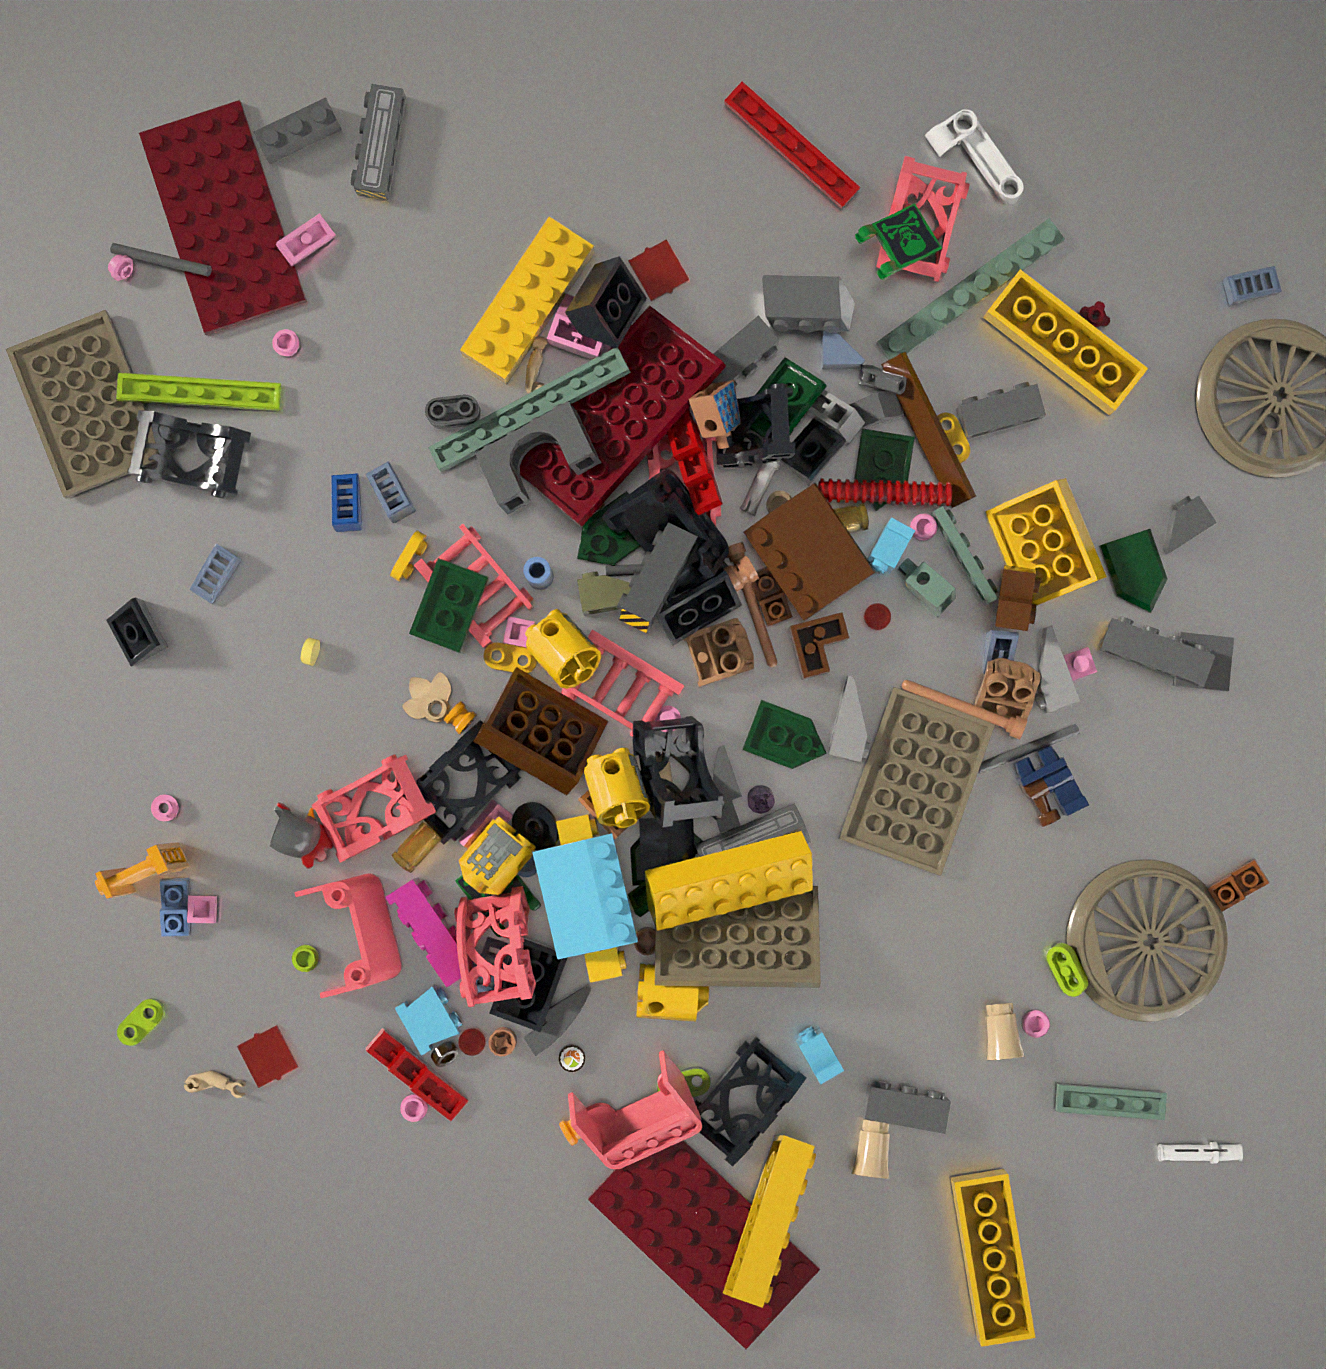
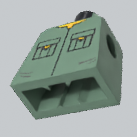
M907 558L898 567L897 570L907 578L905 581L906 588L937 618L956 599V588L927 563L922 562L917 566ZM922 580L928 581L925 585L919 584Z

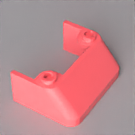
M372 873L363 874L295 892V896L299 897L323 891L325 902L331 908L341 909L349 907L362 960L354 961L345 968L344 980L346 985L322 991L320 993L321 998L367 987L393 979L399 975L402 970V960L383 884L377 875Z
M664 1050L659 1052L662 1073L657 1079L658 1087L661 1091L615 1111L606 1103H595L585 1107L573 1092L568 1094L571 1127L602 1163L610 1169L624 1168L698 1134L702 1129L701 1116L685 1077Z

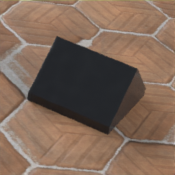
M812 419L793 440L795 442V455L791 458H781V462L809 486L844 447L846 440Z
M136 597L132 598L106 619L131 667L168 648L144 600Z

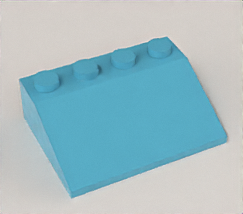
M613 833L532 852L557 959L638 942Z

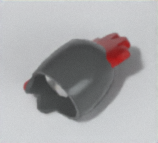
M278 802L274 811L278 815L279 820L269 846L284 855L301 858L302 864L307 869L313 867L314 860L323 862L326 859L324 849H332L333 844L323 824H319L316 821L313 808L311 807L307 816L301 819L292 814L290 808L284 803Z

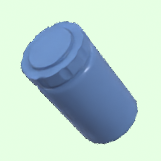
M533 557L525 563L523 572L530 586L537 590H544L552 584L554 578L553 571L545 559Z

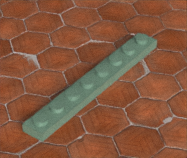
M1048 218L881 338L876 344L888 360L903 352L908 354L1015 277L1020 269L1022 271L1057 247L1065 238L1052 220Z
M618 347L613 348L428 448L438 469L444 472L474 456L476 452L482 450L487 444L500 440L510 431L517 430L528 424L533 418L546 414L556 405L567 401L572 404L631 372Z

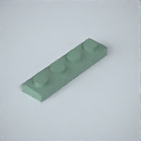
M943 506L934 510L931 516L936 520L938 528L983 604L986 606L998 599L995 595L998 592L995 584L990 578L987 580L982 573L984 569L982 562L977 555L973 557L968 547L971 545L963 532L959 534L954 526L957 521L953 513L949 509L945 510Z
M1057 1083L1055 1111L1165 1120L1167 1093Z

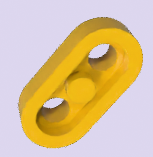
M948 412L940 413L937 415L940 423L947 421L951 425L949 430L944 431L952 447L955 445L961 447V454L956 455L960 463H963L970 455V445L956 416Z
M418 530L414 532L395 563L390 577L399 582L403 578L407 580L415 568L412 565L417 555L420 557L423 555L429 544L425 541L427 535Z
M495 642L486 647L483 655L485 663L495 670L512 673L517 667L529 674L537 666V660L526 647ZM494 651L502 653L500 660L495 661L492 659ZM521 656L528 658V663L525 666H521L518 663V659Z

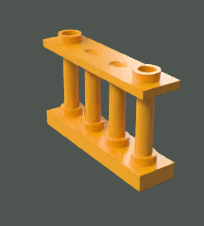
M179 842L156 844L146 849L148 856H146V860L127 869L118 868L95 873L97 877L95 884L99 893L102 896L105 895L107 899L125 896L136 892L133 883L156 872L157 874L177 872L190 866Z

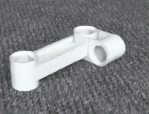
M963 109L926 133V139L939 157L954 146L961 144L992 187L1001 203L1011 205L1019 199L1024 189L1022 180L1016 176L978 122L973 111ZM960 120L967 121L970 124V129H961L957 122ZM1012 185L1016 190V194H1007L1003 186Z

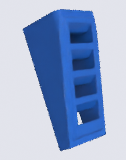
M358 473L331 475L332 526L336 532L362 530ZM353 484V488L339 489L338 486ZM353 495L352 499H339V496ZM353 506V510H340V507Z

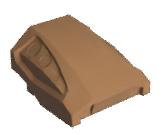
M738 618L700 629L684 639L688 644L699 677V687L754 669L753 651L746 630Z
M1004 658L988 661L983 682L974 705L1009 719L1011 716L1027 719L1040 682V673L1022 662Z

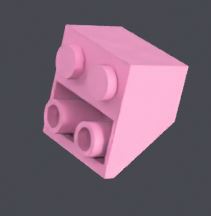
M566 294L551 325L547 337L548 344L593 360L602 354L605 344L578 333L565 313L574 296Z

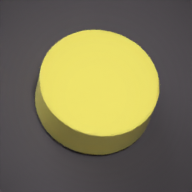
M314 638L306 639L301 651V662L310 666L315 664L320 651V640Z

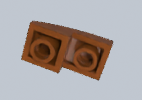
M765 567L757 570L759 579L751 584L767 626L792 618L793 616L785 594L769 569Z
M1253 859L1208 887V891L1223 912L1246 899V896L1269 884V880L1256 859Z

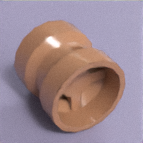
M747 556L739 559L738 564L734 566L729 565L723 569L729 575L736 592L741 590L745 583H753L759 579L754 566Z
M651 927L641 928L636 933L638 942L634 943L635 949L642 955H652L655 953L656 930Z
M508 1027L496 1029L488 1041L491 1052L500 1057L511 1054L517 1044L515 1032Z

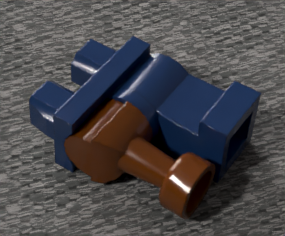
M1052 746L1037 752L1043 765L1036 769L1029 757L1015 763L1019 775L1016 780L1025 796L1032 799L1039 809L1041 815L1038 817V820L1042 827L1061 819L1058 810H1051L1046 796L1051 793L1062 814L1065 816H1069L1089 806L1088 801L1075 782L1064 757H1059Z

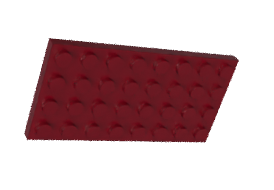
M240 100L140 132L142 145L179 258L211 266L210 276L184 271L204 334L208 335L307 302L295 265L291 266L276 246V243L285 237V233L242 102Z
M650 305L630 326L618 347L631 373L571 404L578 412L601 463L577 475L569 466L560 445L543 443L529 450L520 465V476L581 527L691 406L689 399L696 393L706 389L726 367L721 359Z
M685 1140L624 1168L614 1169L588 1197V1200L745 1349L757 1339L820 1271V1267L789 1239L786 1249L782 1248L779 1259L782 1260L777 1276L773 1275L770 1284L773 1287L770 1301L768 1303L764 1302L763 1308L723 1294L752 1203Z

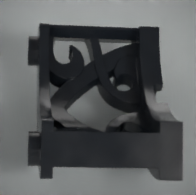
M783 383L772 384L771 389H765L760 394L737 399L741 423L734 431H731L734 445L726 448L725 454L724 449H718L716 442V458L719 469L752 466L755 460H761L763 464L781 461V458H791L795 455V442H790L788 398L793 395L792 387L788 388L787 384ZM762 412L767 415L772 423L764 437L763 444L757 435L748 433V430ZM744 438H747L751 441V447L749 450L747 447L750 442L744 441Z
M138 411L136 421H139L131 465L127 470V474L136 476L135 481L152 484V480L210 491L211 496L227 499L228 494L238 495L236 484L244 444L250 442L251 432L231 426L203 422L201 424L187 422V419L156 411ZM151 425L155 443H147ZM172 432L179 433L180 439L178 442L166 444L165 440L173 441L170 438ZM191 434L197 435L199 449L210 459L198 468L185 472L173 459L169 450L183 447L189 441ZM213 439L215 441L214 446L211 447V449L216 450L215 453L205 448L207 440ZM146 449L159 451L160 455L154 454L148 458L149 461H157L158 466L156 469L150 470L142 467ZM229 449L228 457H227V459H226V458H224V455L226 454L227 450ZM219 462L226 464L222 483H216L213 480V476L216 473L223 475L222 470L216 466ZM167 468H169L177 477H172L163 474L166 472ZM205 475V480L207 483L193 480Z
M693 716L650 722L643 720L633 721L634 756H639L640 773L646 793L651 801L649 810L656 821L662 827L673 826V821L709 816H712L715 820L721 819L725 801L723 794L714 784L707 767L703 747L704 728L702 723ZM686 728V743L682 742L681 739L683 733L675 739L674 743L671 742L673 729ZM667 730L665 738L654 734L655 731ZM663 751L662 761L656 762L655 755H657L659 758L662 755ZM670 756L678 761L689 773L687 783L682 791L671 781L660 777L659 772L665 768Z
M481 720L468 730L449 751L439 757L425 774L415 781L424 799L435 804L436 813L442 806L446 807L443 813L445 820L449 814H453L456 818L455 823L450 828L436 813L424 819L442 838L440 842L443 845L450 839L454 842L457 841L466 832L463 827L505 786L510 789L521 779L518 773L522 769L489 751L490 755L484 757L480 745L474 742L483 724ZM467 755L469 757L468 762L474 758L476 762L469 766H462L460 764V757ZM496 758L508 772L501 778H495L493 772L499 767L490 766L487 768L486 762ZM448 766L460 772H468L477 768L478 779L474 797L466 799L446 798L450 790V779L445 771ZM437 780H441L444 783V790L441 796L436 795L440 789L434 788V782ZM487 782L497 785L485 796ZM475 806L463 818L460 808H469Z
M755 1037L750 1043L745 1040L735 1052L738 1055L737 1059L700 1102L698 1100L694 1101L700 1116L706 1110H712L714 1117L710 1118L709 1121L716 1122L722 1119L723 1124L714 1128L701 1117L702 1129L699 1133L726 1155L724 1160L731 1166H734L746 1154L760 1133L763 1134L778 1117L777 1113L786 1103H789L806 1080V1077L801 1072L795 1073L759 1042L760 1039L758 1037ZM753 1053L768 1065L764 1075H758L760 1070L758 1062L755 1068H748L747 1061ZM740 1067L744 1076L730 1079ZM771 1070H774L785 1081H787V1083L780 1079L770 1077L769 1075L771 1073ZM746 1085H758L756 1102L762 1115L758 1118L750 1113H740L731 1118L729 1112L730 1090ZM764 1086H768L765 1093L773 1095L772 1100L769 1102H764L761 1099ZM719 1091H720V1100H719V1104H720V1105L711 1102V1101L713 1100V1098L719 1093ZM742 1119L749 1122V1127L746 1130L740 1128V1123L735 1128L733 1126L735 1122ZM725 1130L731 1141H729L720 1132Z

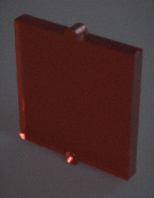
M667 239L652 248L646 247L643 253L628 260L651 302L666 293H673V289L689 281Z
M278 1025L261 1034L255 1033L253 1038L237 1046L258 1088L275 1079L279 1081L283 1075L299 1067Z

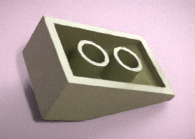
M598 572L582 574L583 579H577L584 616L620 610L617 608L621 596L623 593L628 595L631 590L629 582L606 575L599 576Z

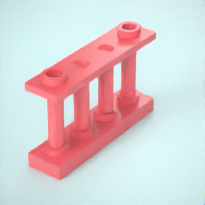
M462 524L459 528L465 535L438 558L450 562L472 543L482 556L466 569L478 573L490 564L499 574L494 581L485 587L479 606L506 584L516 594L513 600L485 623L481 622L478 625L473 619L469 632L485 649L493 643L489 638L492 635L491 631L523 604L531 611L534 608L530 603L533 598L524 587L519 590L478 541L482 537L472 526L467 529ZM421 558L414 564V567L427 582L430 580L437 559L426 563Z
M592 630L588 638L598 648L601 655L606 651L614 656L612 660L614 663L592 699L578 691L581 684L568 689L563 688L561 693L573 701L579 697L633 731V724L624 719L646 682L649 683L651 679L660 684L658 687L660 691L642 719L645 722L654 721L669 696L672 697L674 693L679 696L684 685ZM629 665L637 670L635 673L637 677L614 713L601 705L622 669H626Z

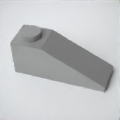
M826 390L821 393L806 413L812 419L845 438L848 444L865 424L855 408Z
M1052 625L1043 628L1038 667L1040 682L1037 688L1038 694H1035V698L1039 708L1044 709L1045 713H1049L1077 703L1080 699Z
M847 676L828 755L861 762L862 757L867 758L870 743L866 742L867 732L855 679L852 676Z

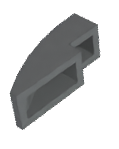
M721 746L718 748L713 772V782L723 794L725 801L721 819L716 820L720 833L741 826L732 800L742 797L725 746Z
M589 984L550 1007L545 1018L546 1023L543 1024L541 1032L533 1030L525 1035L524 1039L535 1056L551 1046L573 1023L592 989Z

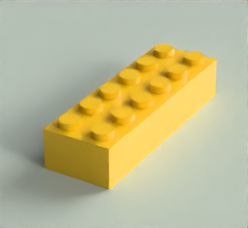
M548 217L461 347L462 356L507 385L532 348L535 338L540 336L560 306L563 298L568 294L594 255V245L553 218Z
M1021 269L983 317L1109 416L1118 408L1148 369Z
M590 814L556 821L561 845L593 838L594 835L599 834L597 821L595 818L591 819ZM618 947L584 954L590 983L622 976L623 969L627 968L624 951H619Z
M802 831L646 870L645 881L648 909L655 927L659 931L813 891L812 852Z
M774 1135L723 1294L762 1308L764 1302L768 1303L773 1292V1287L770 1284L773 1275L777 1276L781 1267L782 1260L779 1259L782 1248L786 1249L789 1243L790 1233L787 1231L790 1222H795L798 1215L799 1206H796L799 1195L803 1196L806 1190L808 1180L805 1179L807 1169H811L814 1165L816 1153H813L815 1146L785 1135Z
M1004 1169L950 1177L976 1336L979 1344L983 1347L1036 1338L1008 1173Z

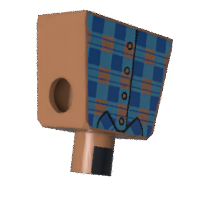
M733 380L711 383L706 389L692 396L689 402L701 436L703 438L715 437L718 449H724L734 445L731 431L741 423L736 390Z

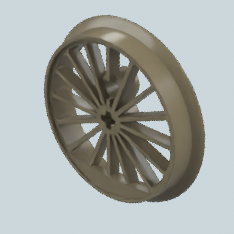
M1264 319L1245 324L1233 330L1216 344L1207 356L1198 377L1196 407L1200 424L1207 439L1223 458L1246 472L1273 478L1299 475L1316 468L1326 461V438L1314 449L1293 411L1326 436V427L1297 404L1326 412V406L1295 397L1326 393V388L1293 391L1326 373V368L1291 387L1292 383L1315 354L1322 356L1326 360V336L1312 327L1296 321ZM1258 338L1270 341L1274 378L1252 339ZM1277 342L1290 346L1282 378L1280 375ZM1243 343L1247 344L1267 381L1232 354L1238 346ZM1296 347L1311 352L1287 382ZM1226 360H1230L1263 387L1221 376L1220 372ZM1219 381L1264 395L1218 400L1217 384ZM1277 391L1280 392L1279 396L1283 398L1279 402H1277V397L1273 395ZM1264 401L1226 423L1222 421L1218 405ZM1266 406L1255 424L1240 442L1227 430V427ZM1286 415L1306 448L1307 454L1295 458L1290 456ZM1266 416H1272L1276 419L1277 425L1275 429L1266 426ZM1256 429L1265 435L1260 455L1244 447L1245 442ZM1281 430L1284 459L1269 458L1266 454L1271 436Z
M1135 860L1106 870L1091 881L1083 890L1069 918L1066 944L1073 948L1088 978V987L1085 992L1094 1002L1119 1017L1134 1021L1154 1022L1171 1019L1191 1010L1211 992L1225 965L1228 950V933L1223 912L1208 891V887L1196 876L1171 863L1157 860ZM1140 877L1157 878L1150 926L1138 882ZM1165 878L1177 883L1180 887L1156 925L1162 881ZM1131 879L1144 928L1115 890L1116 886ZM1186 889L1198 901V904L1173 922L1165 924ZM1109 891H1111L1139 931H1136L1098 907V903ZM1200 908L1203 909L1209 923L1207 926L1187 930L1184 925L1180 924ZM1094 910L1135 934V937L1096 931ZM1174 927L1179 928L1181 931V938L1177 942L1170 941L1169 931ZM1210 930L1211 949L1185 945L1190 934ZM1097 935L1135 941V943L1100 951ZM1147 935L1154 938V942H1151V947L1143 944V941L1147 940ZM1163 946L1210 953L1204 971L1196 968ZM1136 948L1105 970L1102 955ZM1161 951L1201 975L1189 990ZM1139 953L1114 994L1108 975ZM1157 956L1184 992L1183 995L1169 1002ZM1145 957L1138 1004L1121 1000L1120 996ZM1150 959H1152L1162 1004L1144 1005Z

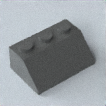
M763 275L765 317L773 329L781 332L801 330L807 333H811L814 330L829 333L849 331L855 301L840 277Z

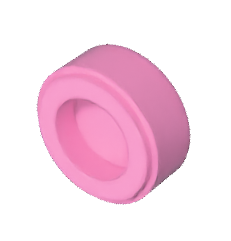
M929 514L917 515L910 524V528L915 530L913 537L919 541L930 540L937 532V522L934 517Z
M1039 1010L1028 1011L1023 1016L1021 1022L1024 1032L1034 1038L1044 1036L1050 1027L1049 1018Z

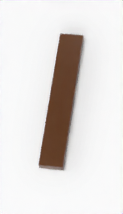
M906 352L900 353L881 364L885 371L907 378L905 391L902 394H896L938 481L942 482V485H946V482H950L952 485L951 508L976 497Z

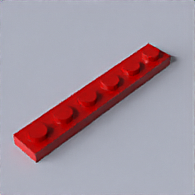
M743 81L724 100V104L841 209L860 190L859 185Z

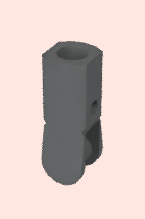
M873 365L861 366L863 376L859 379L860 384L895 394H902L905 391L906 377L882 370Z

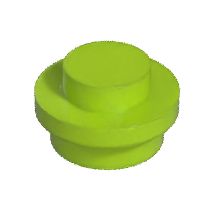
M301 945L294 950L292 963L297 970L309 972L318 965L319 954L314 947Z

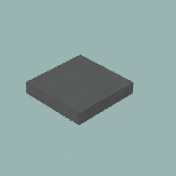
M1179 632L1178 637L1185 639L1184 644L1194 648L1196 644L1206 646L1211 649L1210 653L1216 655L1204 687H1199L1174 678V686L1229 691L1234 638Z

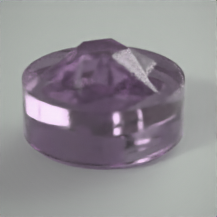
M758 785L748 792L747 801L749 808L753 812L762 814L773 808L775 799L769 787Z

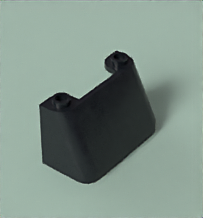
M665 469L609 508L602 516L607 526L616 533H622L628 529L645 552L653 551L655 546L652 544L659 530L664 531L668 523L698 536L695 549L667 600L715 576L729 553V546L724 536L706 513L698 515L695 512L689 490L674 471L670 469Z

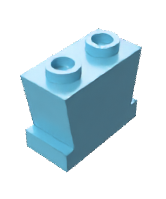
M891 517L867 558L876 572L880 574L885 572L891 573L895 569L915 532L914 529Z
M433 985L412 1004L409 1005L405 1001L395 1007L397 1014L421 1056L432 1050L433 1043L455 1036L461 1032L459 1027L462 1026V1022L455 1011L450 1012L446 1005L449 1002L446 993L442 988L437 989L436 985Z
M813 1026L798 1034L800 1038L796 1042L820 1085L844 1071L819 1027L814 1030Z

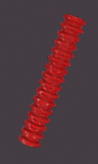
M820 478V481H818V487L829 503L832 500H836V503L844 500L845 503L861 501L862 504H865L866 501H869L870 504L878 501V504L886 502L887 505H890L891 502H895V505H899V502L907 505L909 502L912 505L920 503L921 506H924L925 503H928L929 506H932L933 503H936L937 506H941V504L949 506L952 502V485L950 482H946V485H942V482L937 484L929 482V484H925V481H921L920 484H917L916 481H913L912 484H909L908 481L892 483L891 480H888L887 483H883V480L875 483V480L866 482L865 479L862 482H858V479H854L853 482L846 479L843 482L841 479L833 481L832 478H829L828 481Z

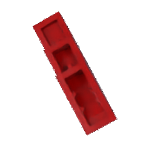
M688 408L669 429L667 435L673 456L678 461L683 482L689 489L694 510L700 515L723 505L708 456Z
M384 1028L379 1031L365 1048L366 1052L385 1065L389 1072L409 1086L413 1093L448 1120L452 1121L468 1102V1099L445 1078Z

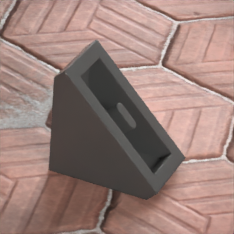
M889 391L876 392L849 404L856 409L865 422L861 429L906 415L896 394Z

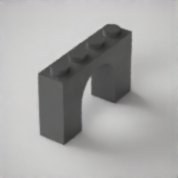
M569 401L556 405L546 414L533 418L528 424L517 430L510 431L505 437L494 443L487 444L482 450L475 453L497 504L507 515L531 502L520 478V465L524 456L533 447L543 443L560 445L569 466L577 475L601 463L578 412Z

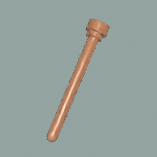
M739 542L729 546V553L726 559L729 558L730 563L733 562L736 565L739 559L745 557L746 549L744 543ZM747 582L744 584L742 591L767 665L775 667L777 665V658L752 584Z
M910 680L902 682V688L908 692L1006 729V732L1010 733L1009 736L1020 740L1027 719L1019 716L1016 718L1011 716L1009 719Z

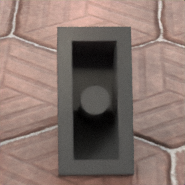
M1187 496L1175 504L1178 509L1170 515L1163 549L1166 554L1174 551L1217 523L1200 496L1192 500Z

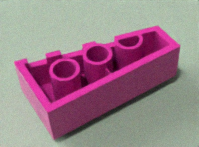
M415 878L385 898L390 905L393 903L397 904L399 919L408 928L411 927L413 929L411 934L414 941L422 951H427V960L447 988L461 979L457 951V928L454 925L450 927L446 922L445 917L448 915L439 902L435 904L430 895L433 891L426 880L420 881L419 878Z

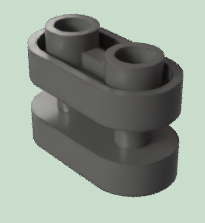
M464 394L431 399L425 407V415L433 427L448 429L469 426L478 421L481 417V409L474 397Z

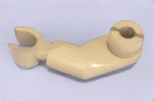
M542 336L535 338L532 346L534 352H531L526 368L525 390L528 394L544 386L543 383L536 382L543 360L542 351L548 344L547 338Z
M207 1071L189 1076L185 1081L184 1088L187 1092L193 1093L217 1087L221 1090L227 1089L231 1091L234 1097L241 1098L245 1093L238 1092L236 1086L244 1087L246 1082L244 1080L233 1082L230 1081L229 1077L216 1071Z

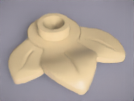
M441 672L433 678L432 682L423 678L412 677L409 683L412 699L402 705L404 711L415 719L427 718L432 722L444 721L450 712L448 699L452 692L447 677ZM435 704H440L442 707V711L439 714H434L432 711V707Z

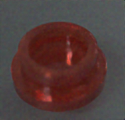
M881 603L870 605L864 613L866 625L873 630L884 629L891 620L890 610Z
M470 1028L462 1032L458 1044L464 1054L475 1056L483 1051L486 1040L480 1030Z

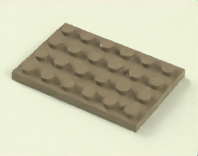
M106 310L100 311L7 348L6 352L63 497L69 498L127 475V470L131 465L139 421H136L138 411L147 410L144 403L116 400L118 373L132 374L108 312ZM152 425L150 426L147 443H155ZM146 449L143 468L157 463L155 460L149 461L148 458L154 454L160 455L158 450Z
M893 687L839 839L941 876L995 724Z
M813 886V891L685 923L659 931L656 929L655 985L820 988L818 886Z

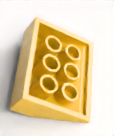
M1066 478L1055 480L985 511L1007 565L1036 569V577H1041L1039 593H1033L1032 603L1040 605L1107 577Z

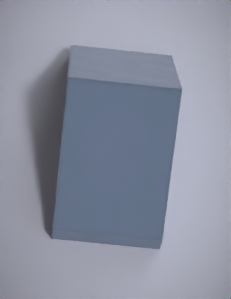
M821 332L822 369L861 368L865 359L838 333Z
M991 630L986 633L983 674L986 672L988 661L998 658L1014 661L1019 632Z

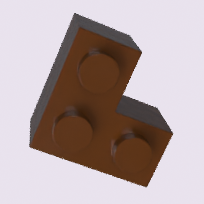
M1004 565L995 627L1028 631L1029 624L1035 623L1037 604L1032 603L1033 593H1039L1041 577H1036V569Z
M843 612L789 627L802 680L830 672L824 646L849 639Z

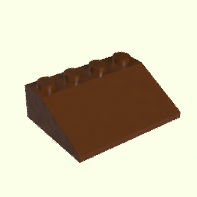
M816 483L764 516L743 532L803 621L824 609L876 572Z
M516 667L487 715L474 742L567 796L578 784L588 764L587 759L592 756L608 721Z

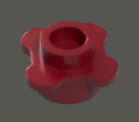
M1097 301L1091 307L1084 306L1080 310V316L1096 328L1100 326L1106 327L1110 323V317L1106 316L1104 310L1105 304L1101 301ZM1093 314L1097 315V319L1093 318Z

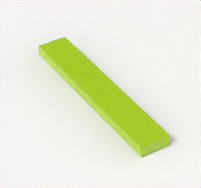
M118 373L117 401L280 411L281 383Z

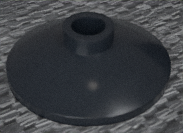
M527 802L515 810L512 817V827L516 830L514 833L515 837L518 833L536 847L534 851L551 848L556 845L559 837L556 818L547 807L537 802Z

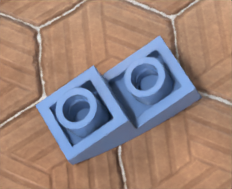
M189 878L161 879V936H189L190 923H187Z

